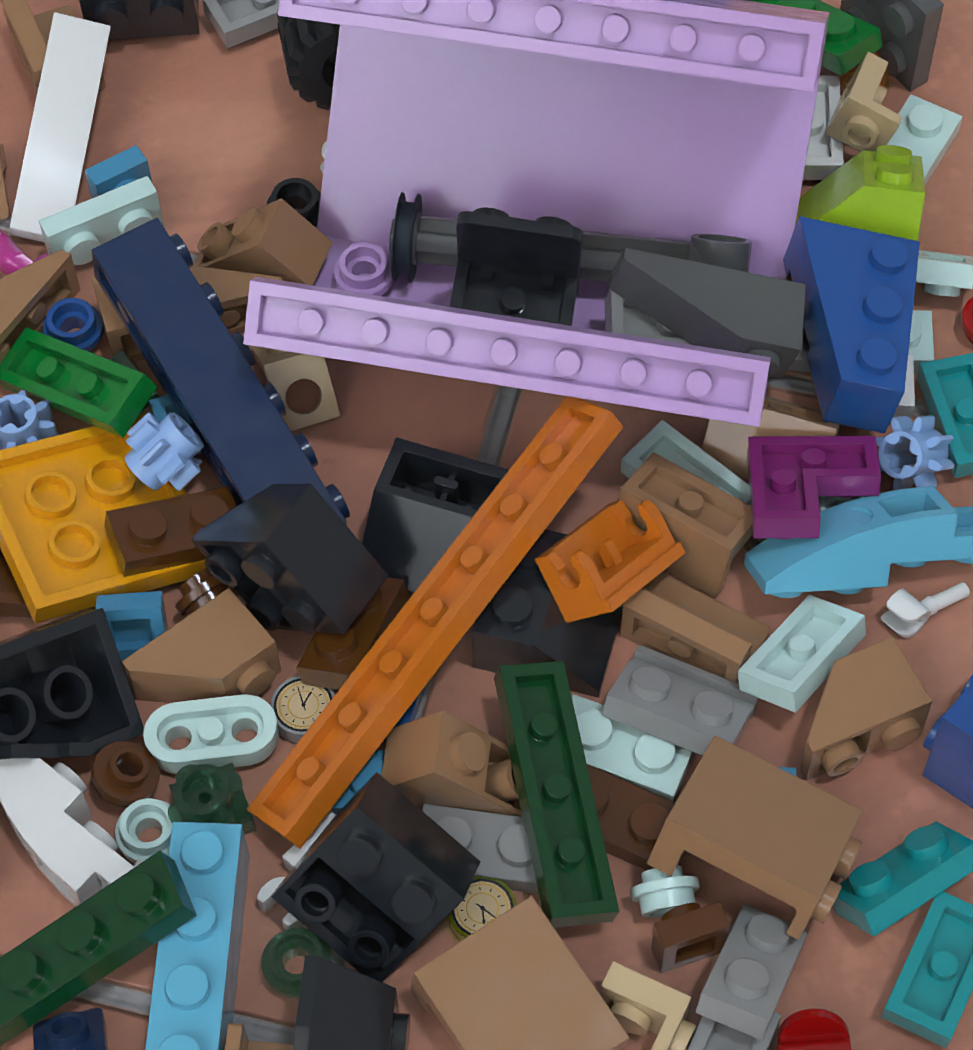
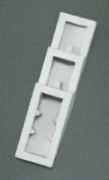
M54 12L8 235L44 242L39 220L73 207L76 204L111 27L109 25Z

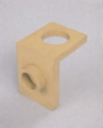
M251 346L254 358L265 374L267 382H270L275 387L283 401L286 415L282 418L290 431L340 416L325 357ZM300 379L312 380L320 389L319 402L313 409L307 412H296L290 409L286 403L287 389L293 382Z

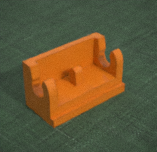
M646 499L638 505L639 515L645 521L647 531L641 530L635 525L630 510L622 500L607 504L535 559L566 623L613 612L686 553L681 542L675 543L660 510L650 500Z

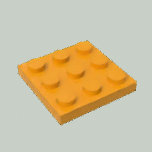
M146 413L140 414L138 418L134 421L130 429L138 421H140L146 415ZM92 426L0 450V548L35 624L96 606L97 595L146 592L188 580L206 568L205 560L123 577L104 527L106 511L187 495L184 488L178 491L169 481L156 491L138 479L125 461V455L133 449L126 443V440L130 437L128 433L122 438Z

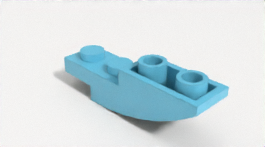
M934 486L898 489L880 493L879 496H865L821 511L819 538H793L788 540L767 538L745 553L744 566L763 593L780 598H794L800 596L803 592L828 590L841 594H856L861 592L863 588L887 587L890 565L892 563L911 568L923 566L927 561L955 560L961 563L973 564V506L952 507Z

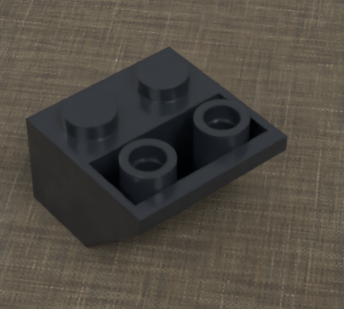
M396 437L373 491L362 541L363 546L389 575L388 578L404 579L411 597L509 469Z
M272 484L200 529L191 539V542L207 558L205 560L207 570L220 582L233 587L247 603L245 607L265 629L270 631L283 629L302 631L308 634L314 632L345 634L389 576L312 484Z
M376 772L334 816L276 888L271 897L359 973L382 982L464 900L481 861Z

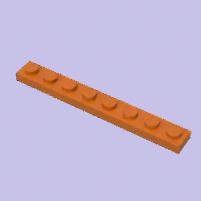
M569 396L564 398L248 806L247 811L297 848H302L622 430L623 425L612 411L580 398Z

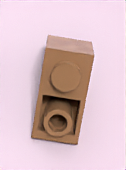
M281 198L258 209L251 207L240 217L224 224L217 222L210 226L198 242L197 249L200 251V254L194 266L280 276L283 281L313 285L333 242Z
M893 636L834 661L804 749L800 771L806 780L827 772L828 776L841 775L857 766L863 757L883 747H886L888 751H896L908 746L921 736L932 700Z
M444 710L394 727L388 734L381 776L422 811L423 805L429 804L523 817L508 744Z

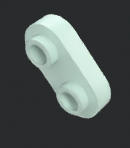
M242 694L173 702L163 705L148 718L143 736L146 748L157 761L159 768L169 773L181 774L260 763L275 750L279 740V729L275 712L268 702L258 696ZM249 729L257 732L256 737L248 742H240L235 739L236 735L243 730ZM179 737H186L191 740L190 744L181 750H174L169 747L171 742Z

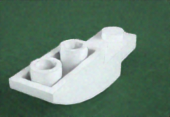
M40 758L0 759V803L12 828L38 869L60 894L75 907L143 862V860L139 859L132 865L115 852L119 848L116 841L102 827L91 821L93 817L84 797L87 786L69 767L58 762L52 768Z

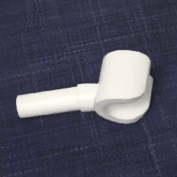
M962 582L933 596H928L919 602L902 588L887 601L886 606L889 610L880 619L900 636L911 638L921 630L930 616L945 607L969 597L970 590Z

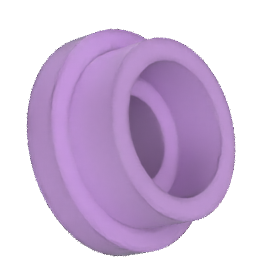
M359 242L352 244L342 252L335 264L334 276L336 285L339 290L381 296L393 283L391 259L379 246L373 243ZM362 273H369V274H371V275H367V276H358L359 274H362Z

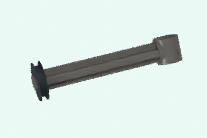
M401 192L396 207L395 219L393 218L389 251L391 254L392 280L395 282L398 279L399 273L408 274L409 282L413 283L418 263L457 267V219L422 215V197L420 194H417L415 202H406L405 193ZM583 231L579 279L608 282L609 276L625 247L749 273L752 241L741 237L720 234H694L691 236L690 242Z

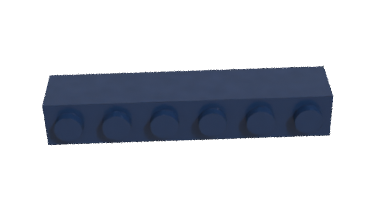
M157 217L91 249L96 280L177 413L201 438L204 445L201 449L202 454L223 487L229 486L236 505L239 506L272 484H312L341 520L347 524L346 519L350 517V512L343 496L335 485L330 484L325 487L314 470L318 462L310 443L300 432L293 436L282 418L286 415V410L280 395L270 382L262 385L251 368V366L255 365L253 354L249 346L243 344V336L239 332L230 335L220 318L224 315V311L214 289L208 282L199 285L189 269L193 267V260L182 238L177 233L169 236Z

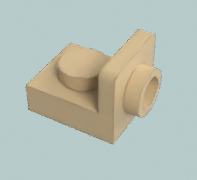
M869 51L867 52L844 87L825 131L827 135L859 152L862 150L876 151L878 146L887 145L902 120L899 114L881 105L887 89L879 84L889 62Z
M613 961L601 985V997L623 1029L640 1036L646 1035L648 1031L657 1034L658 1036L651 1050H688L697 1029V1025L688 1021L691 996Z

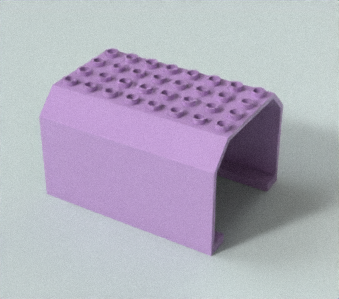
M280 0L278 16L340 25L317 229L330 239L333 244L313 285L255 277L250 280L243 344L759 427L769 383L768 373L771 357L606 332L604 299L610 290L608 282L579 279L572 326L450 307L457 268L454 266L418 263L413 283L409 282L408 274L399 273L397 281H393L391 287L381 296L339 290L335 282L334 268L342 252L350 245L359 242H368L379 246L391 259L389 251L391 224L393 218L395 219L399 196L403 192L405 193L406 202H415L417 194L421 195L422 215L458 219L460 212H473L475 209L488 207L504 211L513 218L535 221L537 218L545 216L558 217L568 221L572 226L588 232L690 242L691 236L694 234H720L741 237L752 241L749 273L786 280L787 274L783 258L795 229L830 12L745 0ZM362 273V274H359L358 276H367V275H371V274H369V273Z

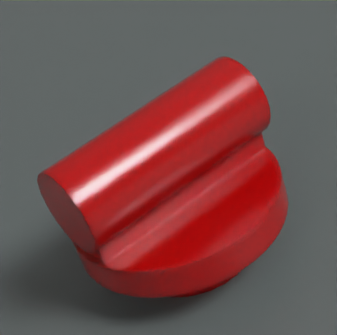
M816 1008L801 1010L787 1017L781 1024L778 1031V1050H851L849 1029L845 1021L831 1011Z

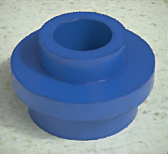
M66 298L56 302L49 309L43 323V334L89 352L101 341L104 334V324L98 310L88 302L79 298ZM75 328H79V329H80V330H77V331H75V332H68V331H70V330H72V329H75Z

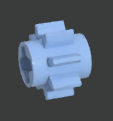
M20 390L18 394H11L0 398V450L57 436L58 433L55 423L52 422L54 418L49 402L44 400L35 405L26 396L25 390Z
M148 412L127 432L130 437L126 440V443L133 449L125 455V461L138 479L149 488L157 491L169 481L178 491H181L201 472L198 466L202 461L196 454L204 447L203 442L195 430L175 413H169L159 422Z
M908 416L893 417L891 420L893 433L887 436L876 437V443L879 446L880 471H885L888 475L894 477L893 490L911 488L914 483L916 487L934 486L936 488L937 480L934 473L954 468L955 464L948 459V444L954 439L953 435H942L939 431L933 429L935 425L934 416H919L914 423Z

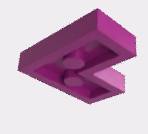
M748 436L747 461L753 538H777L782 540L819 538L821 516L818 496L848 498L853 496H879L881 472L876 436Z

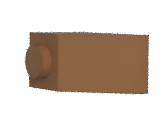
M230 588L122 661L133 695L141 701L163 703L242 694L258 696L273 683L276 675L281 672L276 641Z

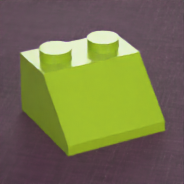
M881 145L877 147L876 151L862 150L800 197L796 223L799 216L918 241L925 199L922 156H914L910 149L896 145Z

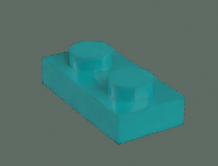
M973 353L920 363L916 377L930 415L935 417L934 426L942 435H953L954 438L948 444V459L955 464L954 468L951 469L953 477L973 475Z
M937 821L929 826L920 827L907 835L903 843L877 860L858 866L852 871L848 879L839 884L842 888L833 904L836 913L871 936H876L973 872V840Z
M942 891L935 896L881 1018L947 1049L973 991V905Z

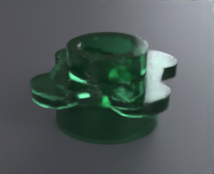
M191 764L181 768L176 774V802L168 808L170 822L235 824L232 806L234 797L243 788L240 775L234 770L225 769L222 771L220 768L210 764ZM204 794L212 796L211 801L207 804L199 802V798Z

